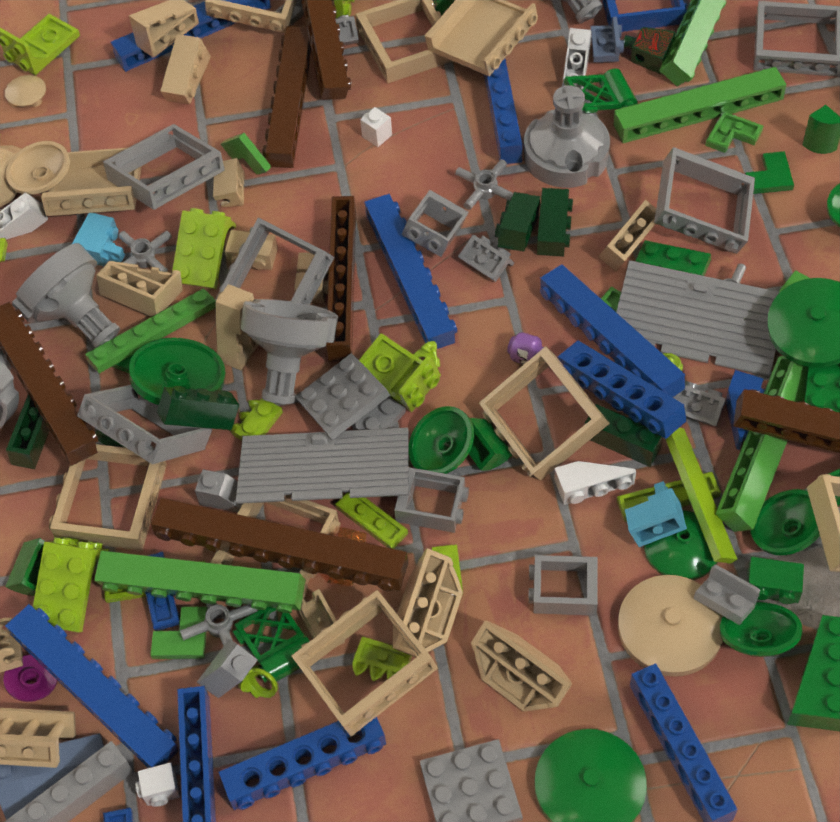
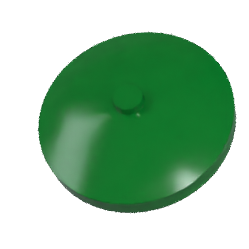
M827 278L804 279L787 286L775 297L769 308L767 324L770 340L781 355L796 364L807 367H829L840 363L839 281Z
M164 338L149 342L133 354L129 363V380L133 389L142 398L156 405L160 403L164 387L174 388V386H182L186 389L196 390L197 388H203L208 391L219 392L223 389L226 371L221 357L210 347L190 339Z
M597 729L575 730L554 740L540 757L535 773V794L539 807L549 822H634L644 805L647 791L644 767L636 752L616 735Z

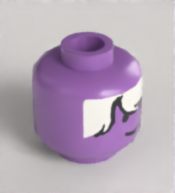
M521 332L510 339L507 351L514 362L524 365L544 347H542V341L539 337Z

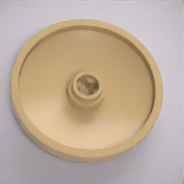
M660 575L640 582L626 595L619 611L618 633L624 649L637 664L646 668L656 663L664 676H684L703 669L716 657L723 642L720 635V622L723 615L693 599L696 590L701 584L682 576Z

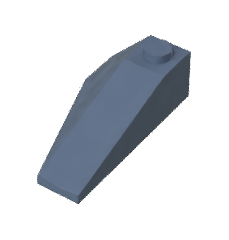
M96 734L59 743L60 763L57 768L0 765V806L6 820L104 747L101 735Z

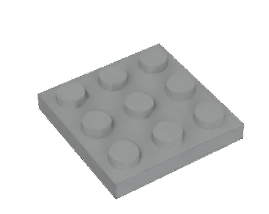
M351 353L296 395V399L333 440L389 397L390 394Z
M499 739L420 760L421 770L436 822L523 821Z

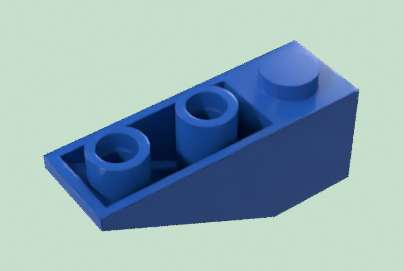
M735 370L727 392L726 407L736 449L740 450L749 430L733 427L736 401L744 389L757 390L763 394L765 389L762 388L764 378Z

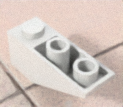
M570 28L563 81L567 76L586 75L592 38L591 30ZM574 84V86L583 90L584 87Z
M25 192L0 211V238H6L7 240L27 234L45 223L48 218L45 214L43 203Z
M582 461L554 468V482L564 505L570 503L577 504L593 496L601 497L617 489L625 490L635 484L636 470L633 468Z

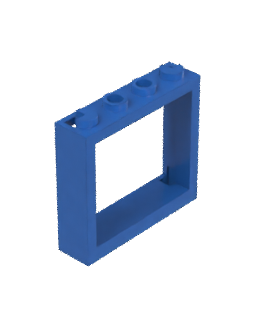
M602 0L608 25H612V17H617L618 25L622 26V32L640 30L643 27L657 28L680 25L687 11V3H684L683 0H670L672 8L619 14L615 0Z

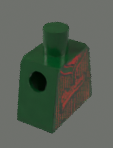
M643 27L640 29L637 38L625 35L623 39L624 48L632 50V63L661 74L659 70L675 37V31Z

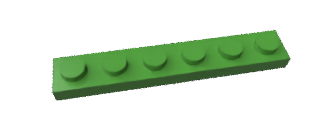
M203 288L86 353V359L98 373H101L130 357L145 344L159 340L215 309L216 300Z

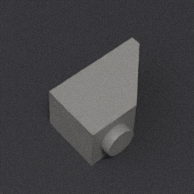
M202 469L195 489L200 505L237 513L242 504H236L237 480L224 473Z
M229 639L197 683L205 686L206 690L219 698L242 682L258 659Z

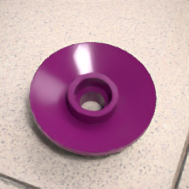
M32 655L23 656V666L5 671L3 678L8 694L24 702H33L45 698L55 689L58 682ZM30 681H35L33 684H27Z

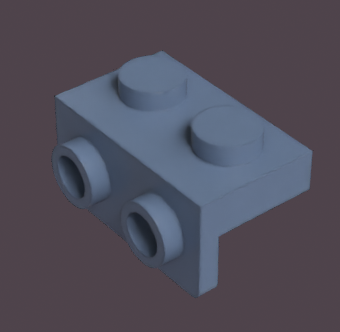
M612 17V25L591 26L593 62H619L620 53L624 51V42L620 40L622 26L618 25L617 17Z

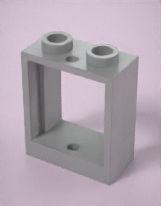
M429 190L409 217L402 235L442 257L461 229L469 212ZM425 213L451 228V231L445 237L418 222Z
M409 467L408 495L398 496L395 506L396 521L455 533L457 524H461L463 520L464 509H461L462 502H467L469 488L465 487V477ZM415 487L456 493L450 517L410 510Z
M535 555V565L529 564V580H534V588H529L528 604H534L533 613L596 616L598 605V557ZM541 570L586 572V598L541 597Z

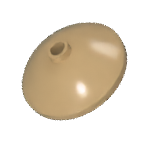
M53 141L33 143L21 149L11 159L6 170L7 181L12 189L22 194L26 192L32 195L46 192L63 180L70 167V156L67 150L59 143Z

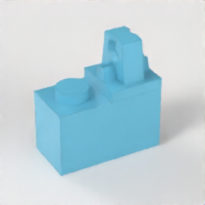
M88 213L72 244L80 243L97 261V265L103 267L108 261L122 262L125 256L123 248L113 243L119 233L114 218L96 213Z
M664 481L654 484L655 494L649 496L648 501L625 510L629 532L638 547L687 529L681 503L672 488L668 489L665 486Z

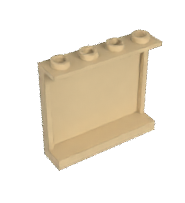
M455 0L425 34L428 50L490 76L500 66L504 58L512 52L515 45L524 38L526 32L536 24L538 19L536 5L532 3L528 9H525L505 0Z
M127 148L68 152L70 167L67 174L58 185L48 192L42 193L41 199L46 216L135 210L136 198L134 197L132 186L118 187L107 179L103 161ZM142 166L128 174L140 180Z

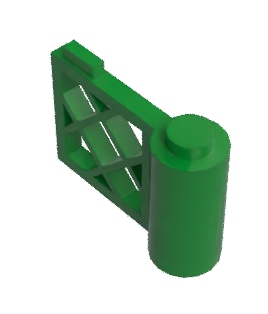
M617 68L610 69L602 75L567 76L563 81L566 86L578 84L584 87L582 91L585 99L592 102L584 104L582 111L585 113H597L598 110L620 109L638 104L622 72ZM599 82L602 88H599L591 83ZM588 89V90H590V91L596 93L597 96H594V95H592V94L586 92V90ZM602 96L608 99L609 102H605L599 99V97Z
M267 607L266 610H259L234 624L236 630L232 632L240 645L246 643L253 656L258 659L259 669L270 673L278 682L300 669L292 655L302 648L301 645L310 641L303 634L290 613H282L280 622L268 620L269 614L276 611V608ZM252 624L260 625L257 635L247 634L244 629ZM265 626L277 628L274 638L262 636ZM283 629L294 630L296 633L295 636L288 640L280 639ZM260 642L271 643V649L260 655L257 651ZM259 675L264 683L269 681L265 676Z

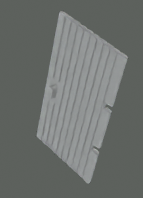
M629 260L616 313L654 347L655 344L662 345L661 353H672L678 357L708 363L710 355L716 357L715 365L770 377L776 348L769 337L767 319L769 308L780 292Z
M408 428L344 431L333 440L325 432L243 436L236 504L285 501V495H292V501L342 499L343 492H350V498L408 495L409 430Z

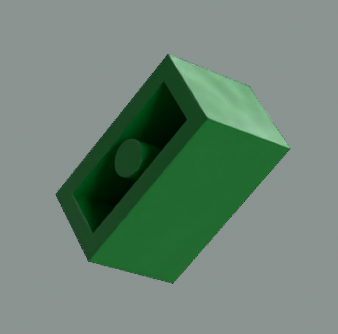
M751 557L747 570V582L760 589L757 600H777L783 604L799 603L803 592L804 564Z

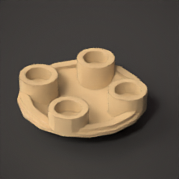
M20 76L7 85L5 98L11 107H37L42 103L41 99L46 92V84L37 76Z

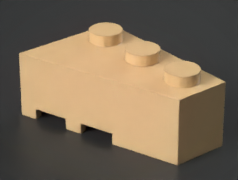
M168 0L129 15L136 45L153 58L174 43L177 34L184 35L199 24L196 8L185 0Z
M228 284L216 299L217 354L221 357L224 364L242 370L259 346L240 328L243 303L245 301L254 302V297L252 293Z

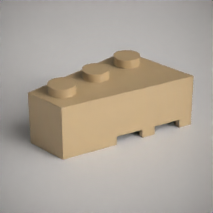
M176 35L160 91L166 101L190 104L195 96L197 87L211 58L201 38Z
M109 261L96 275L100 295L151 317L165 310L183 291L181 272L177 270L169 273L159 271V268L156 267L148 270L138 268V265Z

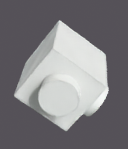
M376 107L364 114L360 119L362 137L376 147H379L392 136L391 117Z
M171 763L138 771L139 781L135 782L138 798L144 799L147 806H163L168 803V800L180 797L176 773Z

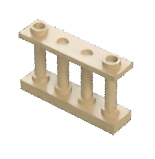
M0 708V765L57 768L60 763L59 738L75 739L76 737L75 712Z

